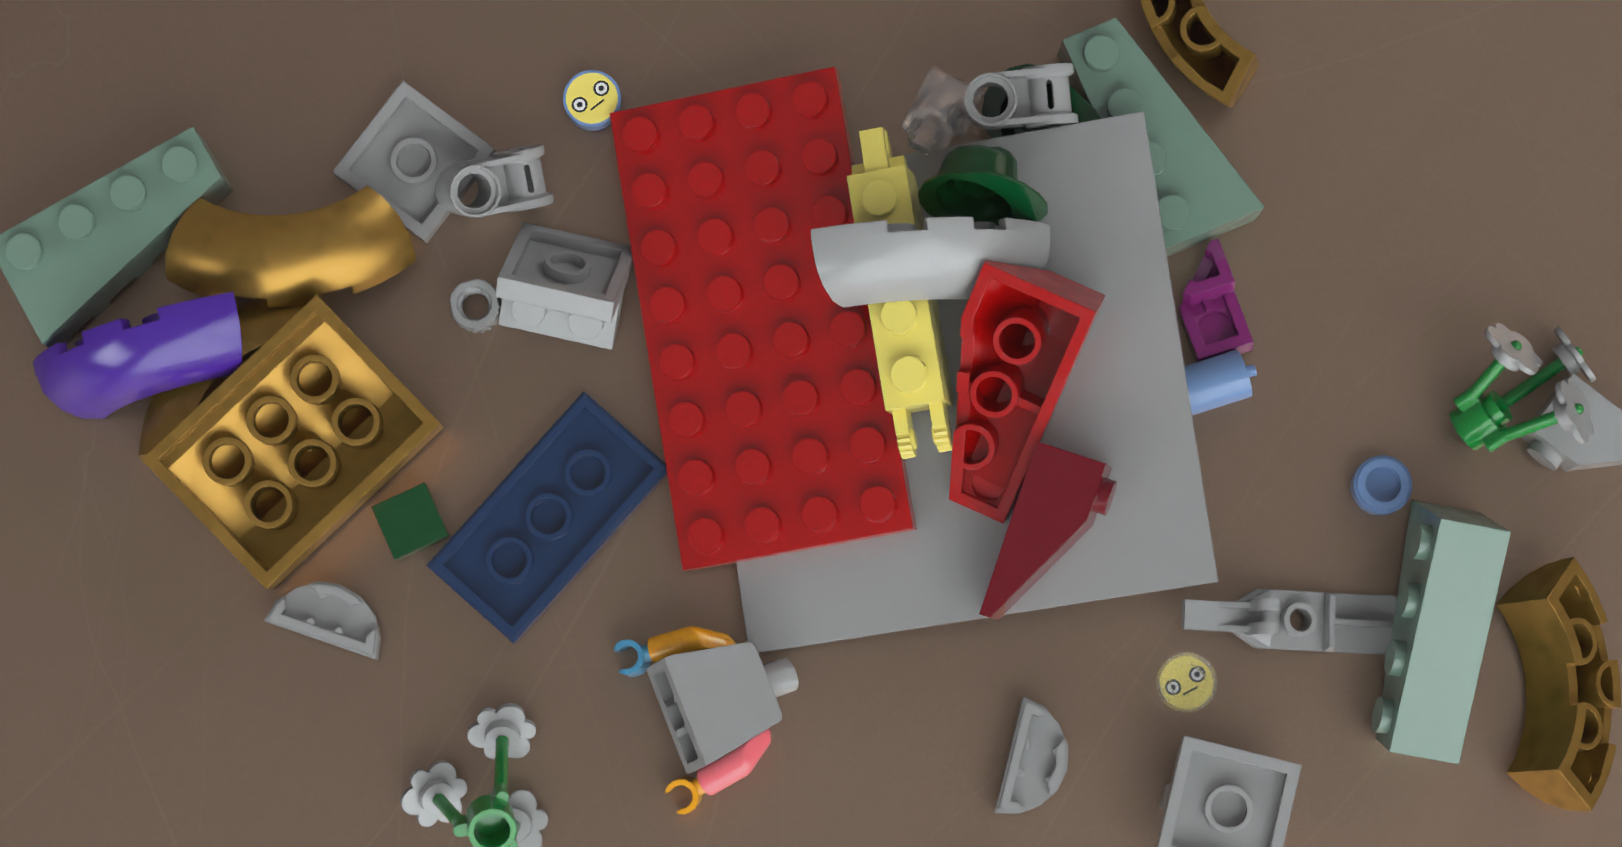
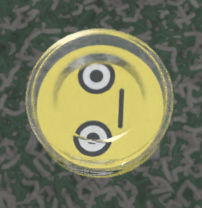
M1180 653L1169 658L1161 666L1156 680L1157 691L1162 701L1171 709L1184 713L1194 712L1204 708L1213 699L1217 690V675L1211 663L1204 657L1195 653Z

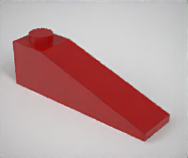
M990 260L984 262L961 316L960 337H962L960 369L957 373L956 391L958 392L956 428L953 432L949 500L1004 524L1025 478L1036 442H1041L1106 295L1052 271Z

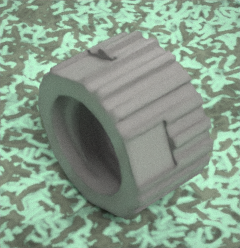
M477 278L476 280L460 282L454 288L449 300L452 308L450 312L454 321L461 328H464L465 331H471L473 334L477 332L484 333L485 330H491L494 325L498 324L502 300L495 297L496 289L491 283L489 284L486 280H479ZM472 294H481L489 302L486 314L479 319L469 318L463 311L464 300Z

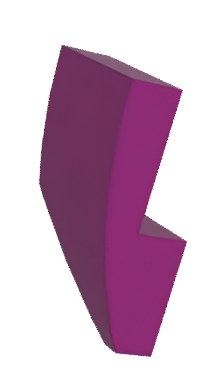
M1219 238L1209 242L1205 250V256L1183 292V301L1179 307V317L1195 362L1233 350H1238L1240 354L1252 351L1254 345L1252 335L1234 291L1235 280Z

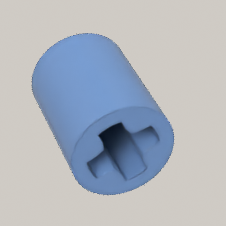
M1233 350L1186 365L1185 371L1192 416L1252 397L1250 377L1257 375L1254 364L1246 366L1240 352Z

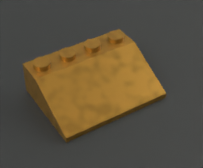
M315 295L141 460L265 589L274 590L444 427L318 295Z

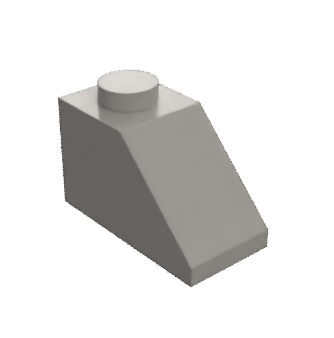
M1574 373L1567 378L1573 379L1578 391L1585 395L1590 406V420L1593 424L1594 434L1589 436L1588 442L1580 444L1575 439L1572 431H1564L1559 423L1521 437L1530 444L1527 448L1528 453L1540 464L1554 471L1558 467L1567 472L1622 465V410ZM1555 389L1533 418L1554 411L1553 400L1557 398Z

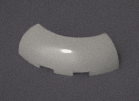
M930 217L923 220V230H916V225L887 224V220L811 229V239L815 265L823 287L832 301L841 307L908 300H969L986 260L1044 270L1049 259L1051 233L1050 224L1023 219H1000L999 230L996 229L995 223L974 222L973 217Z

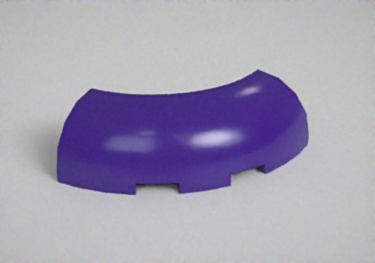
M234 292L157 308L158 313L144 317L142 325L132 328L130 320L121 318L83 331V339L75 342L76 347L70 350L67 349L66 343L54 344L39 354L33 361L34 371L44 394L58 408L77 417L105 419L114 411L143 398L193 383L230 376L242 365L241 330Z

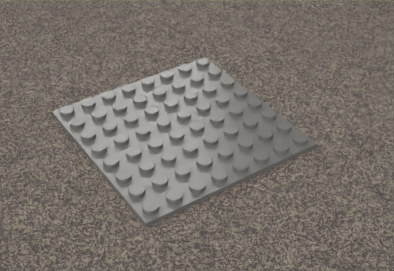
M1144 111L903 154L906 158L907 167L915 175L919 190L925 180L937 174L946 155L959 146H1000L1010 151L1017 160L1018 180L1039 192L1048 205V214L1041 221H1037L1050 224L1049 259L1044 270L1057 273L1106 295L1041 443L1106 463L1112 468L1109 479L1117 481L1115 494L1106 516L1097 513L1093 526L1004 615L1219 582ZM921 206V208H922V214H923V220H924L925 218L933 217V216L929 215V214L924 210V208ZM937 299L953 392V406H948L953 439V432L956 428L958 392L956 391L957 373L960 369L962 337H960L961 316L968 300ZM930 410L911 413L913 428L918 442L917 456L905 459L917 530L736 563L747 642H752L756 646L758 653L989 618L979 613L1021 487L1004 524L949 500L952 450L939 453L934 444L931 432Z

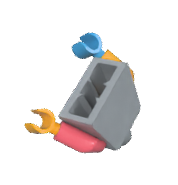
M687 626L649 637L648 643L645 645L630 639L621 640L613 649L617 653L631 648L636 649L638 653L637 663L629 669L623 668L618 670V672L629 677H638L647 671L686 774L697 771L696 778L681 776L673 780L666 787L665 794L678 785H684L692 792L693 800L691 804L676 811L678 814H687L700 804L704 793L714 795L751 773L771 744L770 727L782 720V712L776 698L796 691L799 684L796 670L788 658L783 657L763 665L756 646L752 642L736 644L729 634L697 626Z

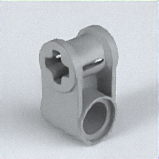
M1044 64L1025 67L1020 70L979 75L970 82L965 91L964 108L966 115L973 125L982 130L990 131L1025 127L1027 129H1043L1079 123L1078 114L1072 112L1069 76L1074 74V64ZM1046 84L1051 85L1053 109L1048 107ZM996 87L1004 92L1008 100V106L1001 115L993 118L985 117L975 109L974 97L982 88Z
M535 144L495 152L492 156L447 166L439 174L435 183V194L439 204L446 211L453 214L473 218L502 212L528 210L554 203L553 193L546 191L540 157L545 154L544 145ZM471 174L478 183V195L471 204L464 206L458 197V185L465 176Z

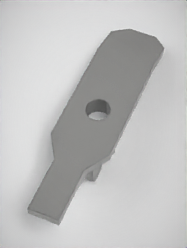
M1254 589L1234 602L1185 599L1182 600L1181 630L1232 632L1251 647L1259 649L1386 655L1394 626L1393 621L1397 597L1394 595ZM1295 609L1300 611L1304 617V625L1300 631L1295 630L1290 624V615Z

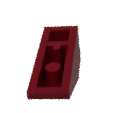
M1036 442L979 613L980 615L999 620L1093 526L1097 513L1106 516L1117 486V481L1109 479L1112 470L1110 466L1051 445Z

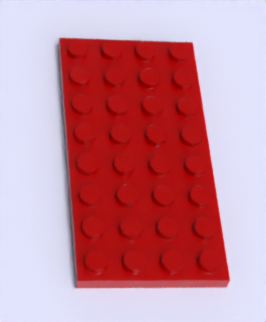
M834 66L609 113L683 571L689 572L917 530L905 459L901 458L893 415L885 410L868 304L841 307L832 301L822 285L815 265L811 229L854 223L847 176L852 175V165H855L838 69Z

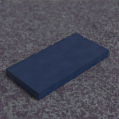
M583 391L426 566L513 644H516L667 476L666 463Z

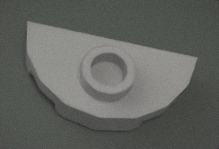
M316 581L297 587L286 596L279 598L264 620L265 622L375 660L379 658L381 634L376 615L363 597L340 584Z
M1025 697L1022 698L994 813L1020 814L1041 806L1058 790L1067 771L1068 744L1060 724L1044 706Z

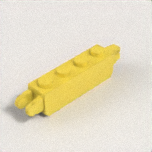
M884 127L859 131L863 163L852 165V175L847 176L854 223L887 220V224L909 223L916 225V230H923V214L918 198V186L915 175L907 167L905 156L892 157L888 132L884 130ZM908 300L868 304L885 410L893 415L901 458L908 459L917 456L918 442L913 428L911 413L930 410L932 438L939 453L951 451L953 439L948 406H953V392L937 300Z

